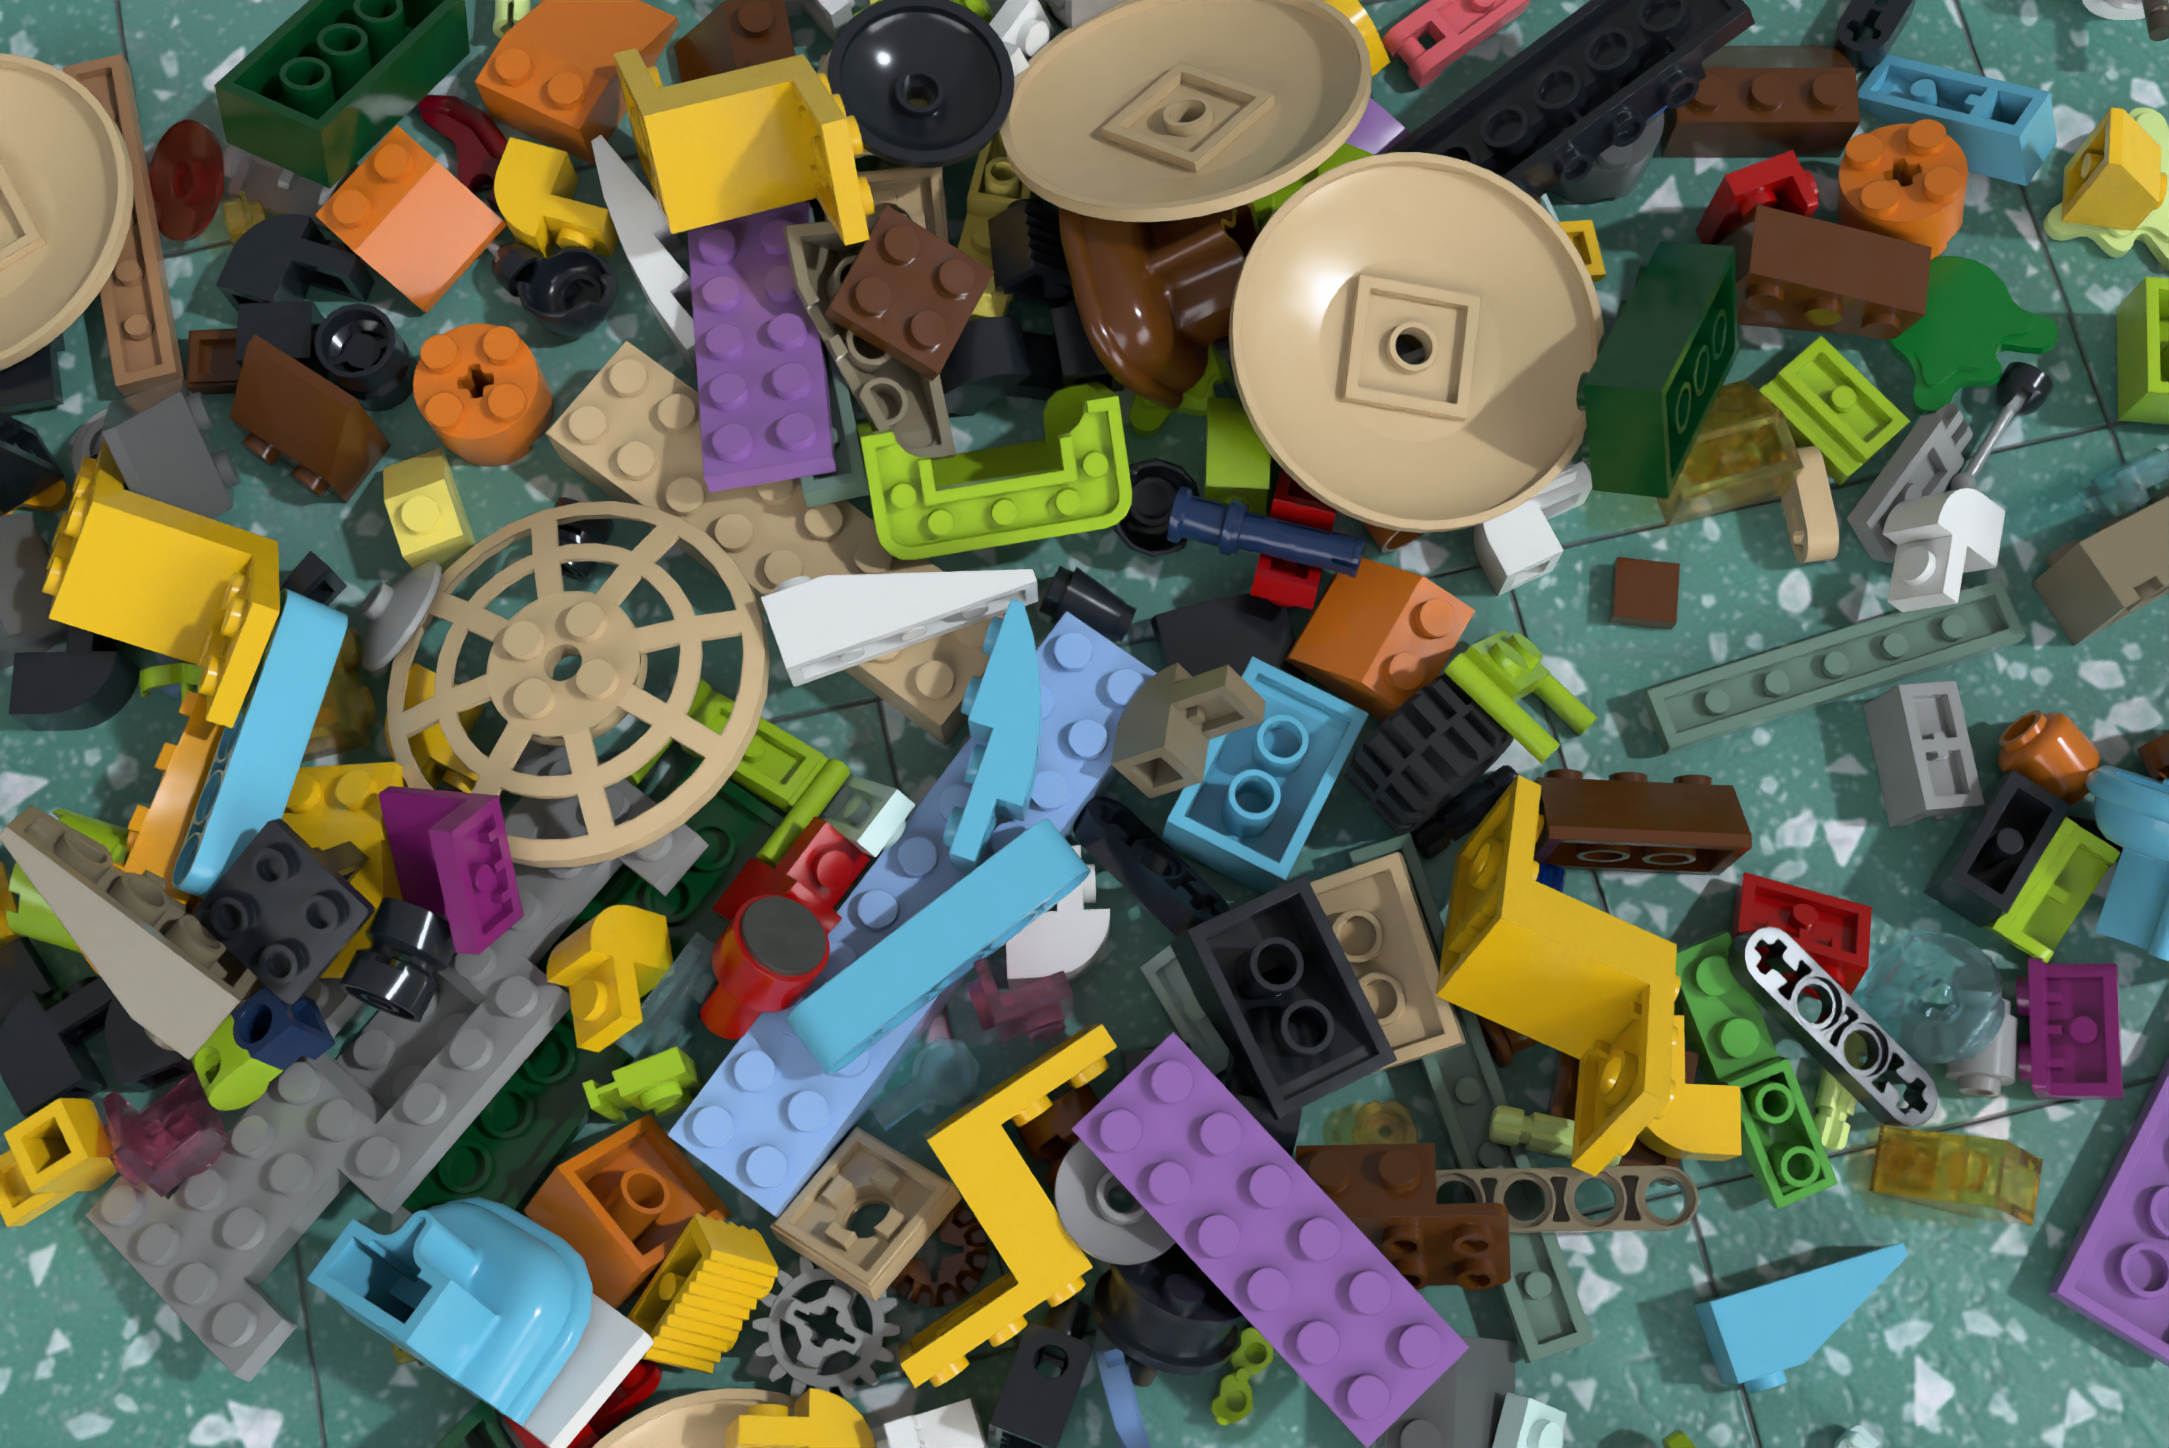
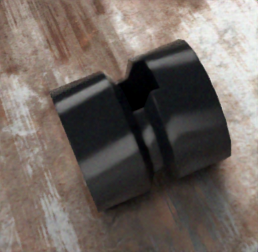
M360 303L345 305L331 312L319 325L315 337L317 357L339 388L355 397L364 410L374 412L391 410L407 400L413 392V379L417 361L385 313L370 305Z
M390 897L382 898L365 932L371 945L369 948L356 950L339 983V987L355 999L382 1012L408 1021L420 1022L438 986L432 978V973L446 970L455 952L449 922L417 905ZM392 959L406 964L404 970L401 971L390 966Z

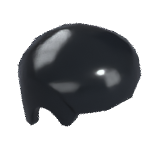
M566 247L547 258H536L532 278L528 283L518 281L517 291L522 307L534 321L555 335L576 337L594 331L607 318L618 295L617 278L606 259L589 248Z
M1156 457L1130 464L1132 504L1127 515L1118 524L1111 526L1112 530L1126 547L1151 557L1179 552L1186 547L1188 539L1182 538L1179 543L1167 540L1173 504L1181 486L1191 488L1193 495L1200 497L1197 483L1182 466Z

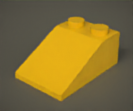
M397 762L299 767L282 820L312 848L320 847L322 850H326L351 841L369 858L350 881V884L374 906V913L320 978H342L356 950L370 947L371 943L366 937L365 932L382 898L390 897L402 900L378 797L379 793L388 786L408 787L402 776L403 767ZM392 959L390 966L395 967L397 960Z

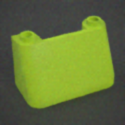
M1099 381L1066 386L1056 390L1047 399L1043 408L1044 440L957 453L953 458L931 461L929 456L915 455L904 450L896 441L892 429L874 432L867 418L857 419L856 425L868 483L869 499L876 533L881 546L890 555L901 560H918L1100 530L1118 524L1127 515L1132 504V487L1119 396Z

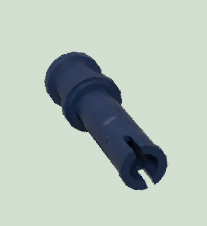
M1181 486L1177 492L1167 534L1169 542L1179 543L1184 538L1219 547L1220 554L1227 556L1237 554L1239 549L1334 571L1349 575L1352 578L1357 576L1366 538L1360 536L1354 537L1250 512L1249 505L1244 504L1243 500L1233 498L1228 504L1195 496L1191 488Z

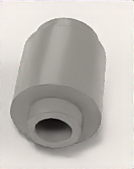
M1965 995L1956 998L1955 1011L1948 1014L1945 1077L1959 1083V1092L1973 1096L1994 1097L2001 1095V1086L2015 1084L2018 1019L2011 1015L2012 1003L2009 1000L1985 995Z

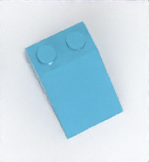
M1252 656L1241 678L1266 701L1263 722L1209 740L1203 782L1183 788L1166 821L1161 840L1170 848L1261 894H1265L1285 884L1369 713Z

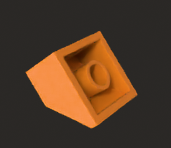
M398 125L390 131L315 214L350 249L426 314L507 226L498 215Z
M1362 558L1356 578L1335 573L1285 661L1383 723L1412 695L1438 677L1475 610L1422 575Z
M650 1113L557 1166L523 1210L532 1221L565 1239L584 1258L593 1285V1293L614 1309L646 1289L697 1212L705 1218L710 1216L716 1221L721 1219L724 1222L732 1215L731 1211Z

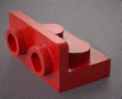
M1793 150L1724 175L1695 230L1701 243L1717 245L1756 204L1811 217L1819 204L1818 188L1813 175L1807 169H1802Z
M1744 872L1735 891L1731 938L1733 941L1741 932L1764 927L1779 928L1787 933L1851 996L1869 966L1872 907ZM1767 946L1755 947V950L1761 956L1760 962L1757 964L1759 971L1772 969L1765 961L1766 954L1769 952ZM1794 972L1781 975L1787 979L1793 976ZM1805 986L1801 989L1800 993L1820 1000L1817 992L1811 987Z

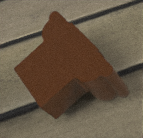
M1247 203L1226 211L1200 217L1158 222L1105 220L1059 208L1058 222L1061 243L1077 310L1085 334L1097 358L1109 374L1129 391L1168 410L1178 408L1183 401V393L1194 387L1205 373L1208 365L1209 345L1216 340L1229 336L1230 309L1235 285L1242 264L1253 242L1261 232L1254 203Z

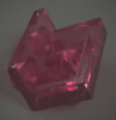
M986 957L973 962L978 979L966 984L982 1030L986 1031L995 1027L1001 1044L1027 1034L1029 1042H1037L1052 1037L1066 1029L1064 1020L1074 1016V1001L1064 970L999 994Z
M195 1071L141 1114L116 1090L103 1099L108 1121L104 1125V1131L112 1141L114 1150L109 1155L112 1164L129 1183L137 1186L144 1181L161 1198L189 1175L196 1176L210 1168L219 1158L222 1148L228 1144L219 1110L210 1105Z

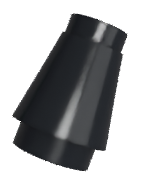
M1059 566L1039 608L1040 612L1052 617L1051 624L1056 625L1065 612L1068 611L1105 638H1112L1119 642H1122L1137 608L1126 604V601L1077 566L1074 572Z

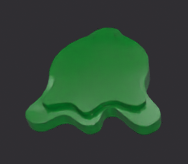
M1937 256L1930 260L1926 315L1896 339L1885 340L1895 357L1903 362L1912 373L1915 382L1913 405L1915 411L1925 416L1935 413L1946 404H1950L1953 395L1961 388L1988 387L1998 383L2002 375L2001 363L1997 359L1998 353L2012 351L2044 354L2052 350L2058 340V325L2048 317L2031 313L2018 306L2011 298L2004 282L1989 267L1976 260L1963 257Z

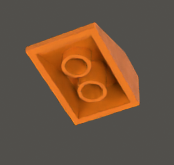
M543 0L503 35L474 82L491 118L594 165L596 161L591 141L602 135L608 142L627 111L613 53L637 48L646 67H652L678 27L679 21L676 16L640 0Z

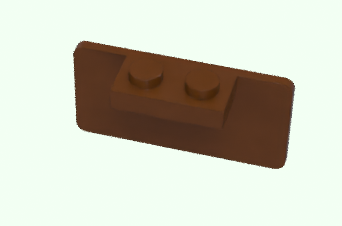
M1435 1143L1296 1146V1163L1416 1290L1422 1289L1426 1285H1459L1468 1290H1486L1511 1280L1508 1208L1500 1203L1437 1204Z

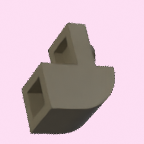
M1177 662L1151 677L1135 693L1126 706L1117 727L1111 765L1149 799L1202 783L1209 740L1262 723L1266 701L1229 665L1192 677Z

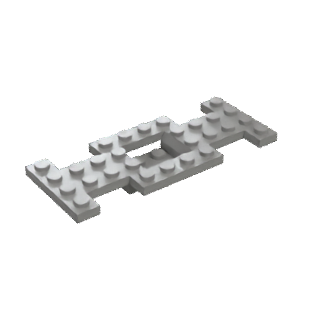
M532 740L528 741L513 768L516 772L537 776L572 774L565 746L544 745ZM598 759V764H603V762ZM625 779L605 788L615 826L639 816L657 804ZM523 796L503 819L506 834L529 839H567L588 834L578 796L566 799H536ZM683 824L651 845L613 860L579 867L538 868L513 863L524 916L479 955L454 952L446 970L432 973V978L438 986L420 1022L408 1021L379 1011L337 1060L326 1053L316 1060L303 1055L269 1082L266 1092L249 1107L173 1195L148 1170L131 1163L85 1216L235 1377L251 1382L298 1327L259 1286L350 1180L381 1209L392 1215L398 1210L570 1009V994L558 984L547 982V975L536 964L622 864L626 865L666 896L709 845L696 832ZM436 914V915L442 917L443 919L447 920L445 915H443V914ZM319 978L305 996L315 1000L334 1038L364 1003L350 996L339 987L342 978Z

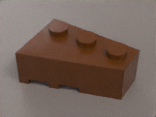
M1758 204L1717 244L1735 246L1738 325L1859 335L1883 340L1896 339L1926 315L1932 247Z

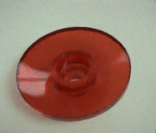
M190 119L175 123L165 132L155 149L149 170L158 229L169 239L184 242L193 240L202 234L214 218L224 192V161L220 143L210 127L202 122Z

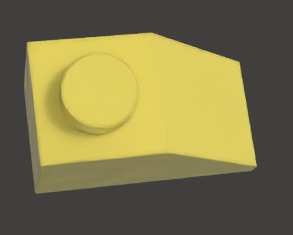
M441 447L383 468L384 503L402 557L412 568L427 560H433L441 566L442 573H444L447 568L476 544L445 451Z

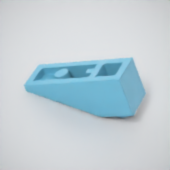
M1888 54L1879 65L1875 66L1857 91L1859 107L1890 125L1913 124L1922 119H1931L1943 124L1946 128V134L1963 150L1968 163V171L2027 186L2057 143L2051 92Z
M1904 1243L1878 1247L1694 1304L1721 1383H1744L1747 1394L1787 1383L1783 1370L1804 1364L1908 1256Z

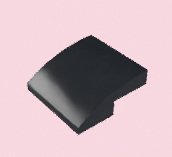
M1250 593L1167 611L1155 615L1150 620L1163 669L1178 662L1193 677L1229 665L1242 677L1253 656L1307 683L1305 673L1285 661L1296 641L1287 608L1273 604L1268 599L1252 596Z

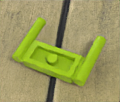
M1502 630L1471 645L1464 654L1460 653L1446 667L1444 673L1532 756L1543 764L1558 749L1560 744L1529 716L1516 701L1531 692L1535 693L1579 736L1584 734L1598 717L1540 663L1543 655L1530 640L1519 633L1514 632L1510 635L1506 630Z
M700 678L687 716L720 735L731 715L735 701L719 692L713 691L710 685ZM760 717L756 733L741 762L729 779L788 813L756 855L759 861L775 868L813 817H818L851 772L840 760L835 758L828 759L823 753ZM671 738L665 747L648 763L624 779L636 787L674 739ZM681 744V750L696 759L699 758L702 761L705 759Z

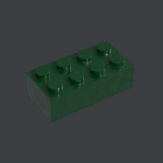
M309 0L214 85L226 143L330 189L470 53L465 0Z
M1660 241L1648 265L1640 266L1636 277L1635 289L1629 300L1623 299L1617 312L1616 324L1610 335L1602 336L1597 350L1596 361L1590 372L1584 371L1581 374L1578 382L1577 407L1580 411H1585L1587 424L1583 435L1581 454L1583 462L1590 464L1592 490L1669 499L1739 353L1735 246Z

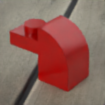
M1281 468L1269 517L1331 531L1336 510L1304 490ZM1260 554L1250 595L1268 599L1273 604L1283 607L1299 606L1313 610L1322 568Z
M814 816L775 868L751 857L713 906L712 910L730 923L740 907L751 898L766 894L785 896L808 908L821 922L828 935L842 919L832 909L870 859L827 821Z

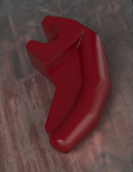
M427 94L418 103L419 112L422 113V119L426 125L455 145L458 154V180L474 195L483 185H492L493 187L486 199L492 210L500 212L495 199L494 181L508 140L489 114L457 96Z

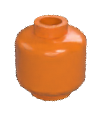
M2039 710L2028 712L2015 720L2000 736L1998 743L2001 746V750L1997 757V763L2004 775L2014 770L2070 805L2078 802L2090 792L2085 784L2086 777L2091 771L2097 769L2100 755L2095 745L2064 713L2049 712L2043 714Z

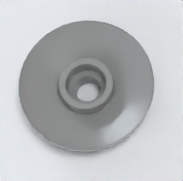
M427 560L409 570L391 587L381 581L370 591L360 611L362 615L370 619L362 644L361 665L363 668L370 672L380 670L399 653L413 635L429 609L438 589L442 574L441 566L433 560Z
M1080 1139L1072 1146L1059 1167L1054 1187L1056 1211L1065 1232L1071 1240L1089 1255L1101 1261L1119 1265L1147 1262L1169 1250L1176 1243L1173 1238ZM1113 1191L1127 1193L1132 1200V1208L1125 1212L1116 1211L1109 1204L1108 1195Z

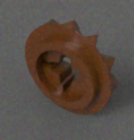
M960 1203L956 1204L937 1227L936 1232L939 1233L943 1244H952L954 1248L963 1247V1252L953 1253L952 1257L942 1259L941 1270H938V1282H933V1275L929 1271L927 1261L916 1259L914 1256L890 1284L908 1301L926 1307L947 1306L966 1297L980 1282L988 1260L986 1235L978 1219Z

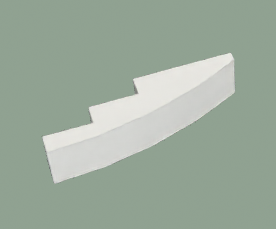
M599 135L591 141L603 197L633 274L662 328L697 375L694 321L687 313L693 308L691 280L671 256L682 248L678 233L671 234L656 199L603 136Z

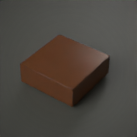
M237 328L189 330L186 387L192 394L199 391L202 395L236 393L241 367L236 362Z
M1617 557L1613 563L1609 623L1672 630L1677 623L1680 564Z

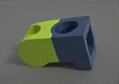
M264 985L220 1024L191 1060L210 1105L217 1110H236L258 1100L266 1092L269 1082L304 1055L316 1060L334 1046L335 1041L314 999L304 996L298 1003L288 1006Z

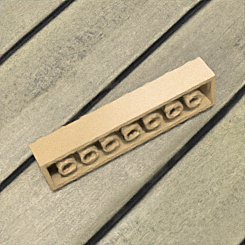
M627 340L546 432L560 459L615 501L650 506L680 517L709 535L733 559L754 592L759 607L765 612L761 597L774 593L773 590L778 584L794 577L808 576L812 580L824 575L944 572L926 558L901 560L890 555L880 544L874 520L846 500L807 508L800 478L709 492L703 471L698 392ZM646 523L653 529L656 527L654 524ZM682 538L674 544L722 579L715 567L693 545ZM1001 614L997 617L1004 618V615ZM992 618L847 668L844 671L946 746L969 717L961 713V707L972 676L983 678L990 655L983 653V645Z

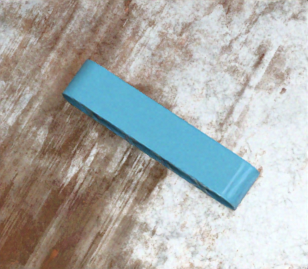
M286 588L279 591L280 612L233 728L224 727L173 871L172 888L203 899L210 894L266 823L277 818L282 819L348 625L346 614Z
M1047 818L1039 821L802 1001L786 1018L787 1024L826 1075L836 1073L1065 898L1089 876L1091 870L1050 819Z

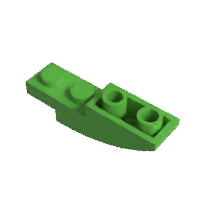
M1719 931L1677 949L1676 975L1681 979L1677 998L1683 1010V1013L1679 1015H1684V1034L1691 1051L1699 1053L1697 1064L1707 1085L1740 1086L1741 1152L1772 1207L1780 1209L1838 1184V1181L1789 1059L1778 1056L1757 1001L1736 981L1730 972L1727 961L1728 949L1732 943L1730 933Z

